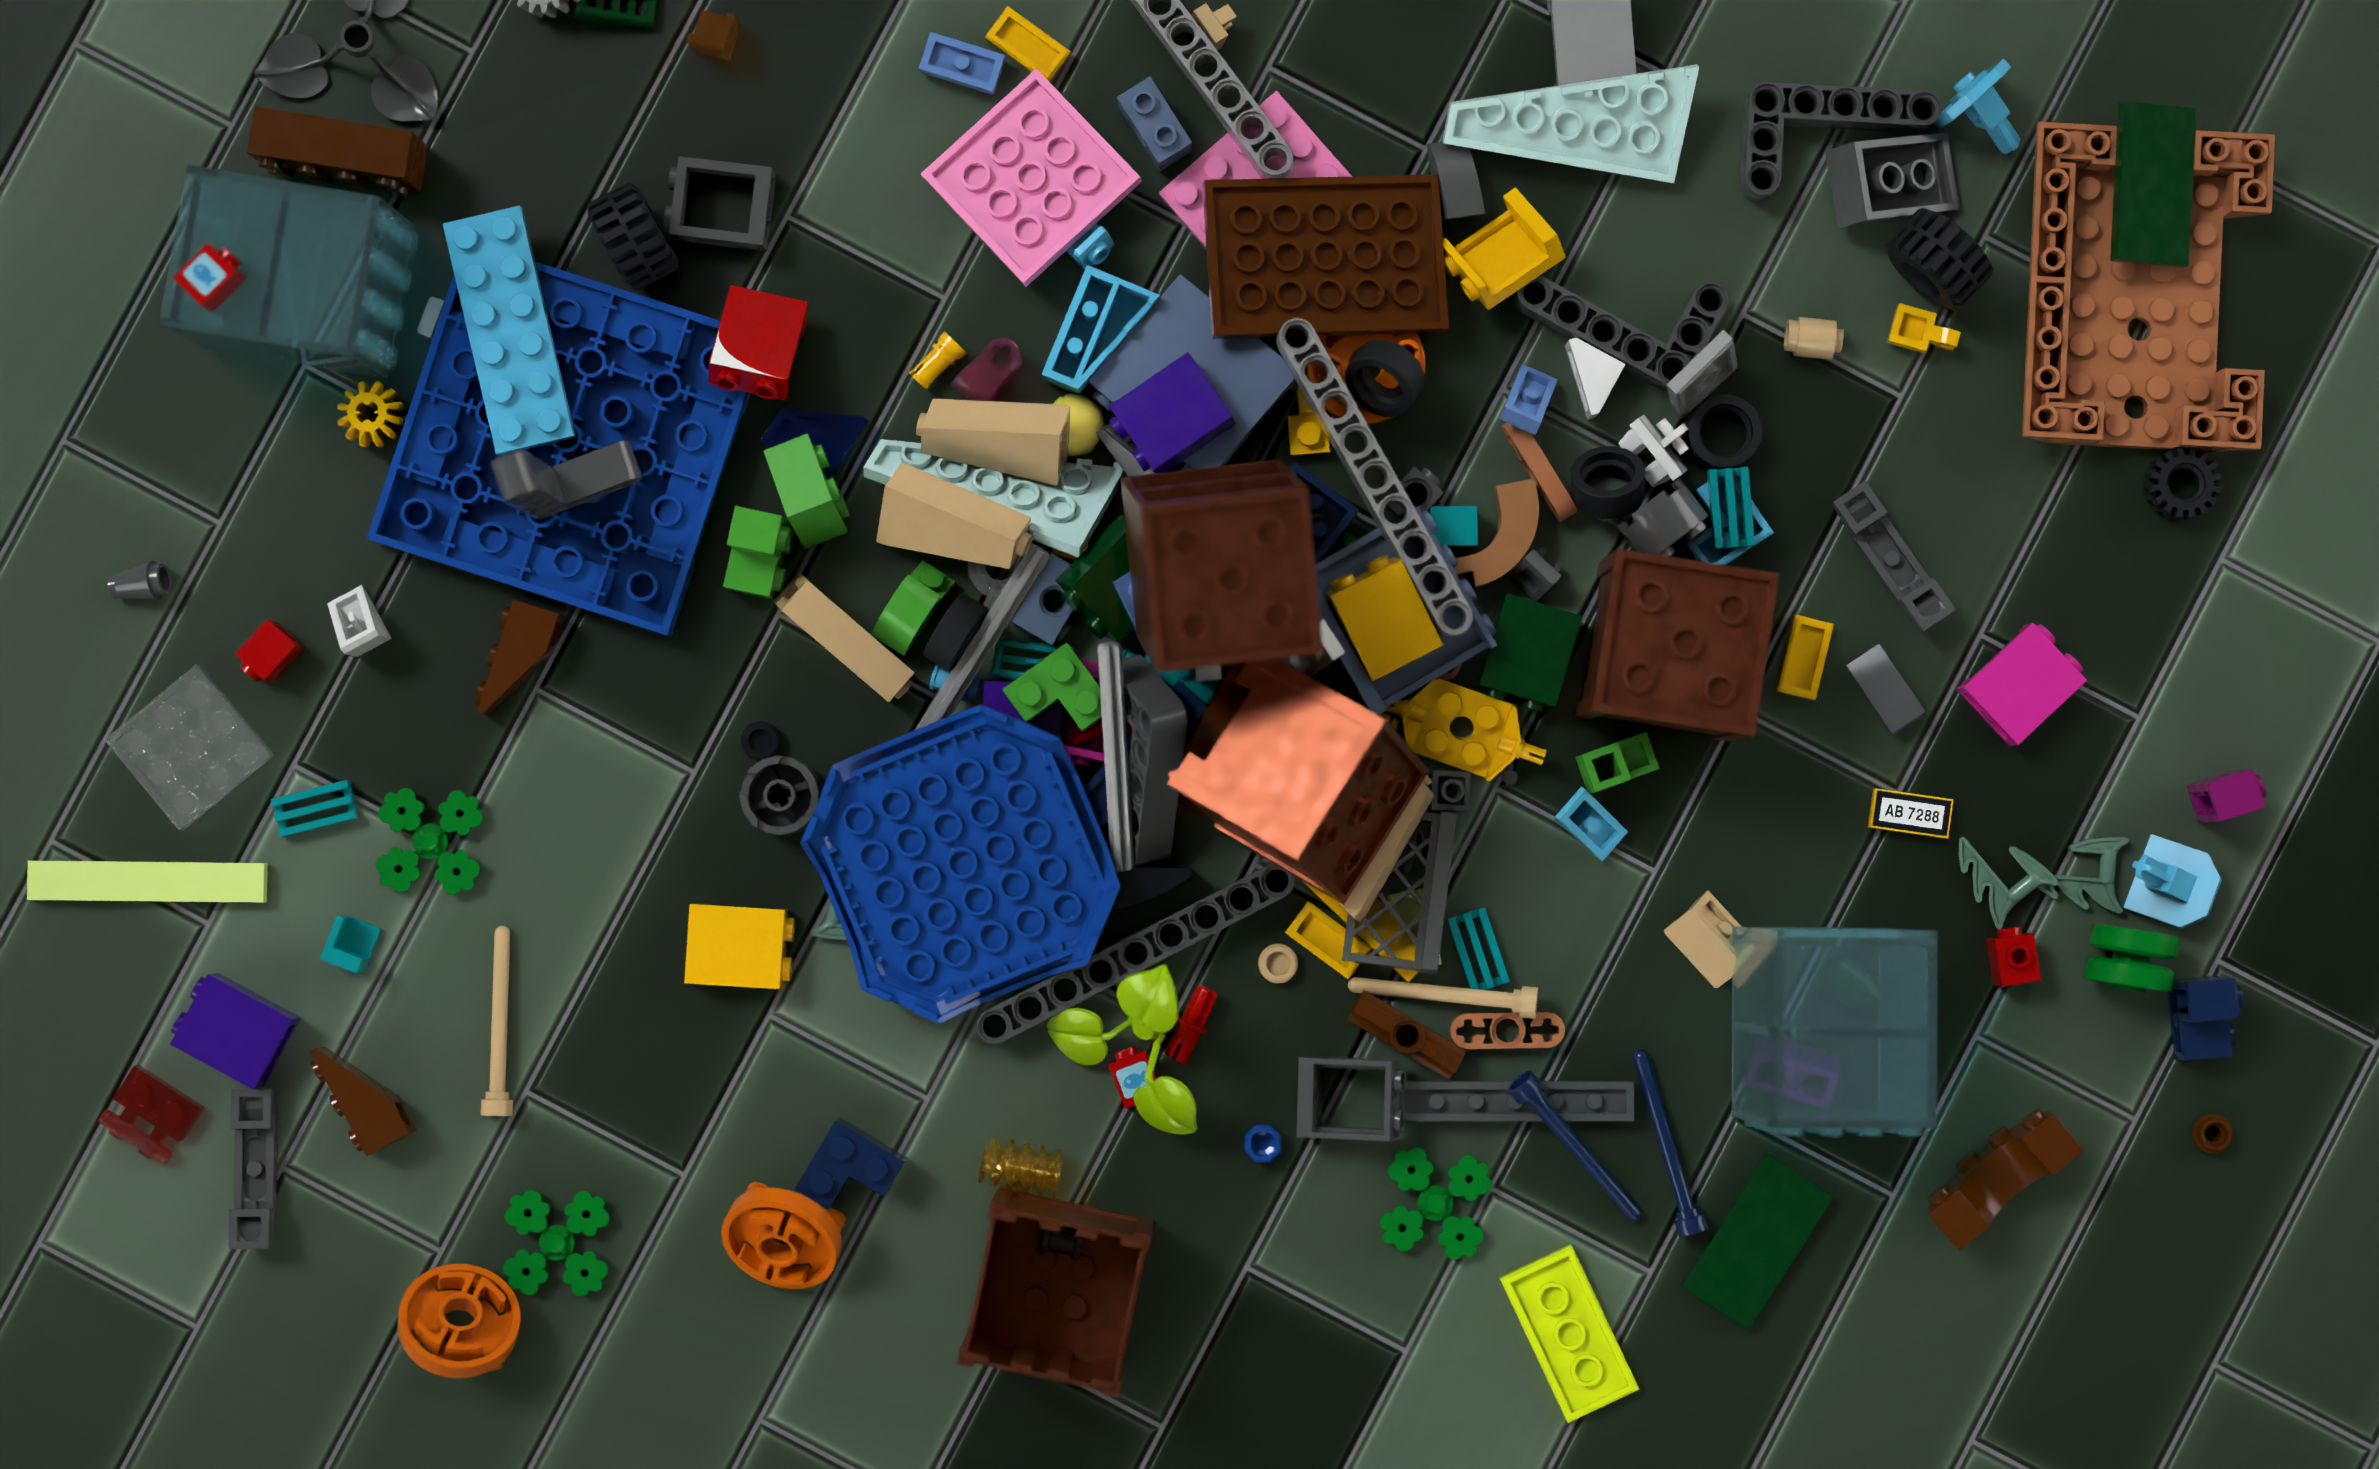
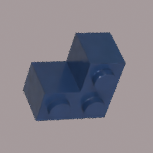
M1296 462L1290 470L1308 487L1314 561L1316 564L1325 558L1357 516L1359 509Z
M2205 976L2174 979L2172 993L2167 992L2174 1059L2187 1061L2232 1056L2231 1047L2236 1045V1032L2234 1025L2229 1023V1019L2240 1018L2239 1009L2243 1008L2244 1003L2243 992L2240 985H2236V978Z
M840 1117L834 1122L796 1185L795 1190L828 1210L834 1205L850 1176L884 1196L907 1160V1157Z

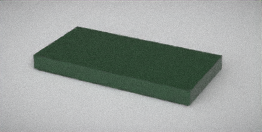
M2127 101L2118 103L2111 262L2180 268L2189 266L2197 108Z
M1765 1153L1680 1286L1749 1330L1834 1197L1771 1155Z

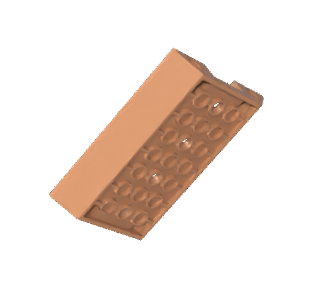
M2037 122L2022 437L2052 444L2174 450L2182 447L2184 449L2196 448L2197 452L2260 450L2265 370L2224 368L2216 372L2223 219L2272 213L2275 135L2195 131L2189 266L2180 268L2110 261L2117 126ZM2131 320H2140L2146 325L2147 335L2144 340L2137 341L2129 335L2128 325ZM2130 397L2139 399L2143 404L2144 411L2139 419L2131 418L2125 412L2124 405Z

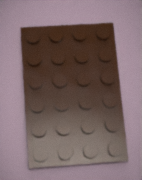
M1438 175L1204 180L1202 187L1212 339L1277 337L1282 325L1293 318H1302L1308 321L1318 336L1447 332L1449 329ZM1294 328L1285 333V337L1305 336L1301 330Z

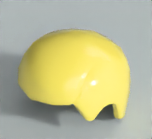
M1069 393L1063 397L1060 396L1053 404L1070 406L1068 457L1074 458L1090 453L1100 440L1096 432L1105 425L1102 409L1091 397L1082 394Z

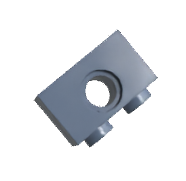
M1151 77L1146 78L1117 97L1119 110L1159 172L1192 152V141Z
M1048 553L1050 555L1048 562L1010 623L1042 642L1053 645L1055 639L1061 642L1070 629L1072 621L1068 617L1073 609L1062 598L1060 607L1056 611L1049 612L1043 605V597L1046 592L1052 589L1058 591L1060 595L1063 594V589L1055 580L1071 564L1052 553Z

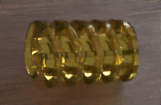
M994 1135L990 1143L985 1146L978 1183H981L988 1173L990 1174L991 1186L996 1187L1002 1177H1005L1007 1189L1012 1190L1017 1181L1021 1180L1022 1192L1028 1193L1033 1183H1036L1038 1196H1043L1050 1186L1052 1187L1053 1198L1056 1199L1064 1162L1062 1161L1061 1149L1056 1148L1051 1157L1048 1158L1045 1145H1040L1035 1155L1031 1154L1029 1142L1025 1141L1020 1151H1016L1014 1139L1010 1138L1005 1147L1000 1148L999 1136Z

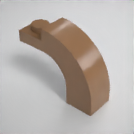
M1535 478L1495 486L1493 495L1498 515L1495 537L1490 545L1481 552L1455 558L1458 565L1453 568L1460 581L1464 580V575L1470 574L1473 589L1484 587L1507 574L1526 554L1534 539L1539 519V499Z

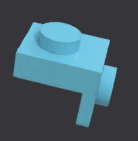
M1095 224L1066 252L1085 269L1087 265L1092 267L1103 262L1115 244L1108 231L1103 226L1099 227Z

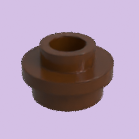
M2206 1114L2194 1123L2192 1138L2200 1150L2216 1154L2229 1147L2233 1138V1130L2229 1121L2223 1116ZM2214 1126L2217 1130V1136L2214 1140L2209 1141L2206 1138L2205 1132L2208 1127Z

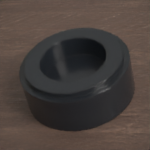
M753 722L744 729L741 735V747L744 753L754 760L761 761L762 759L774 757L780 750L781 735L778 729L768 722Z

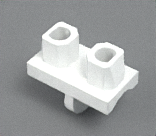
M1644 414L1630 424L1632 429L1619 441V445L1621 448L1628 449L1636 455L1646 447L1656 460L1645 468V478L1654 488L1670 478L1674 481L1688 470L1669 446L1671 443L1679 455L1687 451L1689 447L1680 436L1688 428L1683 423L1674 429L1668 420L1664 418L1656 424L1664 434L1665 438H1663Z

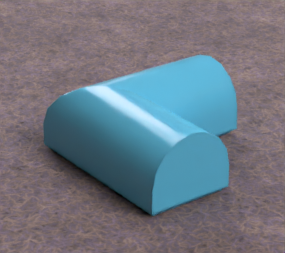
M1733 477L1738 539H1744L1739 480ZM1717 478L1722 538L1724 541L1729 540L1724 478ZM1707 482L1696 489V492L1710 511ZM1751 500L1756 545L1774 532ZM1712 527L1685 544L1686 551L1691 560L1719 565L1728 564L1751 548L1741 547L1713 550Z

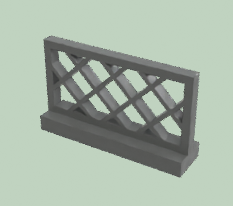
M1441 812V814L1424 813L1420 821L1431 823L1430 837L1418 847L1409 840L1407 845L1412 851L1399 860L1391 873H1395L1407 890L1390 903L1379 891L1377 897L1385 907L1368 920L1363 917L1361 919L1363 924L1355 930V919L1348 912L1342 961L1420 971L1423 974H1437L1457 814ZM1428 846L1426 860L1420 851ZM1416 855L1426 870L1425 876L1411 886L1398 868ZM1424 884L1421 899L1415 890ZM1411 894L1420 905L1421 910L1420 915L1406 925L1393 907ZM1389 911L1402 929L1384 942L1371 924ZM1419 923L1416 938L1410 929ZM1365 928L1369 930L1380 945L1368 955L1351 953L1353 937ZM1406 933L1416 945L1414 961L1397 959L1388 946ZM1384 950L1389 958L1376 955Z

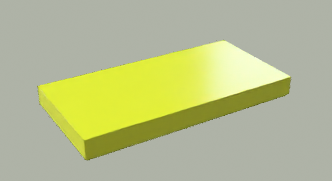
M1571 1244L1499 1277L1567 1423L1639 1390Z

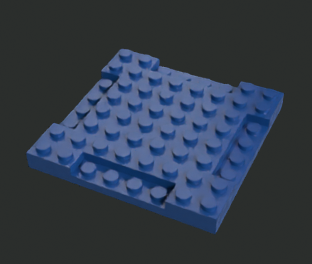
M535 262L576 438L522 451H527L553 467L605 446L628 440L643 476L641 481L549 517L535 519L505 503L491 466V462L505 455L498 456L495 452L458 288L453 274L366 539L672 637L696 564L694 559L742 413L745 414L751 393L743 391H726L708 382L709 360L720 320Z

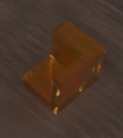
M701 10L694 34L688 33L686 41L693 51L730 61L741 24L736 14L727 12L725 17Z

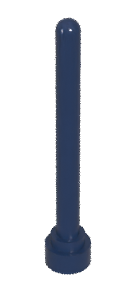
M1639 1049L1634 1052L1633 1060L1679 1211L1676 1212L1678 1220L1674 1221L1679 1237L1693 1235L1709 1229L1705 1213H1700L1699 1206L1694 1207L1649 1055L1645 1050Z
M1531 1070L1519 1075L1509 1085L1507 1092L1518 1104L1523 1103L1526 1107L1531 1106L1623 1214L1632 1222L1639 1221L1642 1217L1641 1209L1543 1097L1542 1082Z

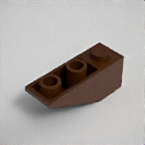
M513 600L511 607L506 606L499 622V628L503 629L499 645L494 643L490 649L487 666L491 667L487 681H481L475 695L474 702L479 705L476 713L490 716L553 654L565 616L517 600Z
M319 1047L310 1051L314 1058L311 1061L312 1069L321 1082L326 1080L333 1093L329 1097L330 1102L340 1117H346L351 1127V1130L348 1131L349 1137L358 1151L363 1150L366 1156L374 1154L417 1130L398 1095L326 1047Z

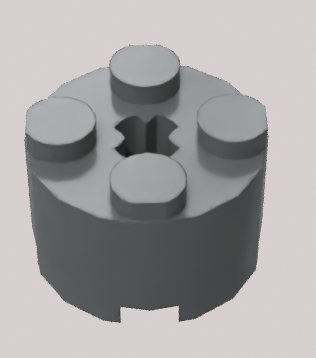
M1680 478L1671 484L1676 491L1670 496L1663 490L1634 512L1631 516L1636 521L1629 526L1624 520L1616 526L1636 552L1669 557L1676 551L1672 546L1675 541L1684 536L1688 542L1707 528L1703 520L1709 515Z
M774 756L762 759L748 770L747 776L742 782L739 799L744 815L753 826L765 833L786 836L799 833L807 828L822 794L820 779L810 766L795 758ZM778 786L791 792V797L787 798L789 803L785 806L783 803H774L773 795L777 794L775 789Z

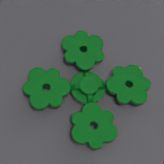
M402 788L397 794L394 792L387 793L384 797L385 805L381 806L378 811L379 819L384 823H390V829L393 832H401L404 828L409 831L416 830L412 838V845L415 851L406 850L403 852L399 847H392L388 855L380 856L375 863L376 870L382 874L380 876V883L386 887L392 885L393 889L397 892H406L410 889L412 881L418 880L421 876L419 868L416 867L419 863V856L426 859L439 857L438 866L440 868L435 871L434 876L438 882H443L444 891L447 894L455 895L462 889L471 890L475 885L473 878L477 877L481 871L480 864L474 859H469V854L464 850H459L455 854L444 852L448 843L445 832L457 831L459 835L465 836L470 833L471 827L480 826L483 822V813L477 809L479 800L474 796L467 797L460 790L452 791L448 795L447 802H442L438 807L439 813L443 815L440 819V826L436 824L420 826L421 817L419 814L424 811V804L416 800V793L410 788ZM402 807L405 808V813L403 815L400 813V809ZM460 810L464 812V815L462 817H459L458 812ZM399 865L402 867V871L400 873L397 871V867ZM457 868L460 869L459 875L455 874V870Z
M1414 1147L1408 1153L1405 1150L1396 1152V1161L1388 1167L1389 1177L1394 1181H1398V1187L1402 1191H1408L1412 1187L1414 1190L1422 1192L1418 1198L1419 1211H1407L1405 1206L1398 1205L1394 1208L1393 1213L1387 1212L1381 1216L1380 1226L1385 1231L1383 1233L1384 1242L1386 1244L1394 1243L1399 1251H1409L1413 1247L1414 1241H1420L1424 1236L1420 1228L1423 1224L1424 1216L1431 1221L1443 1220V1232L1438 1235V1242L1445 1246V1254L1448 1258L1457 1260L1463 1254L1467 1257L1474 1256L1477 1251L1475 1245H1479L1484 1239L1482 1229L1474 1225L1473 1219L1470 1216H1463L1459 1219L1456 1216L1448 1215L1453 1209L1452 1195L1455 1197L1464 1195L1467 1201L1472 1202L1477 1199L1478 1194L1483 1195L1490 1191L1492 1183L1489 1177L1486 1176L1489 1172L1488 1166L1482 1162L1477 1164L1476 1159L1470 1155L1462 1156L1458 1161V1166L1453 1165L1448 1169V1176L1451 1180L1447 1190L1438 1185L1428 1187L1429 1177L1427 1175L1432 1174L1434 1167L1431 1162L1426 1161L1427 1155L1422 1148ZM1413 1166L1415 1168L1414 1172L1409 1173L1407 1171L1408 1167ZM1467 1175L1472 1176L1470 1182L1465 1181ZM1401 1224L1406 1226L1403 1231L1399 1230V1225ZM1459 1233L1463 1234V1238L1461 1240H1458L1456 1238L1457 1234Z
M528 1190L523 1196L516 1194L511 1197L510 1205L512 1207L508 1208L504 1214L506 1223L510 1226H516V1230L520 1235H526L530 1230L534 1233L542 1232L539 1239V1247L542 1253L534 1252L530 1254L527 1250L521 1249L516 1253L515 1258L505 1261L503 1272L506 1276L510 1277L508 1279L510 1288L512 1290L520 1288L521 1292L525 1295L535 1294L539 1290L540 1283L546 1282L549 1277L548 1272L544 1269L547 1257L556 1261L566 1258L565 1265L568 1270L563 1273V1281L571 1284V1290L576 1296H585L590 1290L594 1292L599 1291L603 1287L602 1279L608 1274V1265L603 1260H597V1256L593 1251H586L583 1255L572 1253L575 1244L572 1233L578 1234L583 1231L586 1236H593L597 1233L598 1228L605 1227L610 1221L608 1211L603 1209L605 1200L601 1196L593 1198L592 1194L588 1191H580L575 1194L573 1202L568 1203L564 1208L565 1214L569 1217L566 1222L567 1228L562 1225H552L546 1228L548 1221L545 1216L550 1212V1205L542 1202V1196L537 1190ZM527 1209L531 1210V1216L526 1214ZM585 1210L590 1212L589 1217L584 1215ZM528 1268L530 1270V1274H526L524 1272V1269ZM583 1269L588 1270V1276L583 1274Z

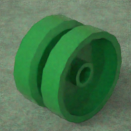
M2091 924L2088 943L2095 949L2112 951L2113 954L2112 958L2098 956L2087 958L2083 979L2109 983L2108 987L2146 993V989L2172 993L2175 972L2167 967L2150 964L2151 958L2164 960L2177 958L2180 937L2123 927Z

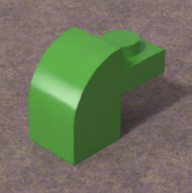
M922 560L912 574H908L897 588L880 615L871 635L904 656L922 634L932 613L951 591L955 581Z
M1647 732L1575 757L1586 790L1590 794L1660 769Z

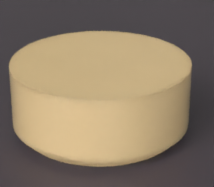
M1278 943L1267 946L1261 952L1258 966L1261 974L1268 981L1284 983L1295 975L1298 960L1295 952L1290 947Z

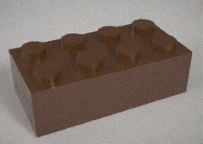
M257 106L254 107L247 154L258 161L259 167L269 169L268 174L292 178L293 173L307 175V180L320 184H331V179L346 181L345 186L358 190H369L370 185L384 187L385 193L404 197L408 196L409 191L421 193L428 146L412 131Z

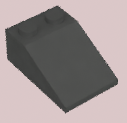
M1947 132L1856 141L1825 151L1838 229L1910 219L1921 208L1937 213L1960 210Z

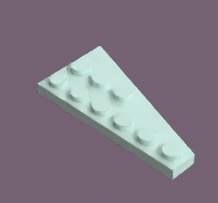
M1690 65L1453 101L1449 104L1442 141L1444 144L1674 183L1699 66Z
M880 439L863 467L864 477L886 485L902 462L1030 516L1031 522L1028 534L1033 535V541L1078 558L1120 487V477L1126 476L1125 471L1118 462H1114L1113 467L1092 465V460L1078 458L1077 463L1066 462L1058 486L924 454L921 453V443Z

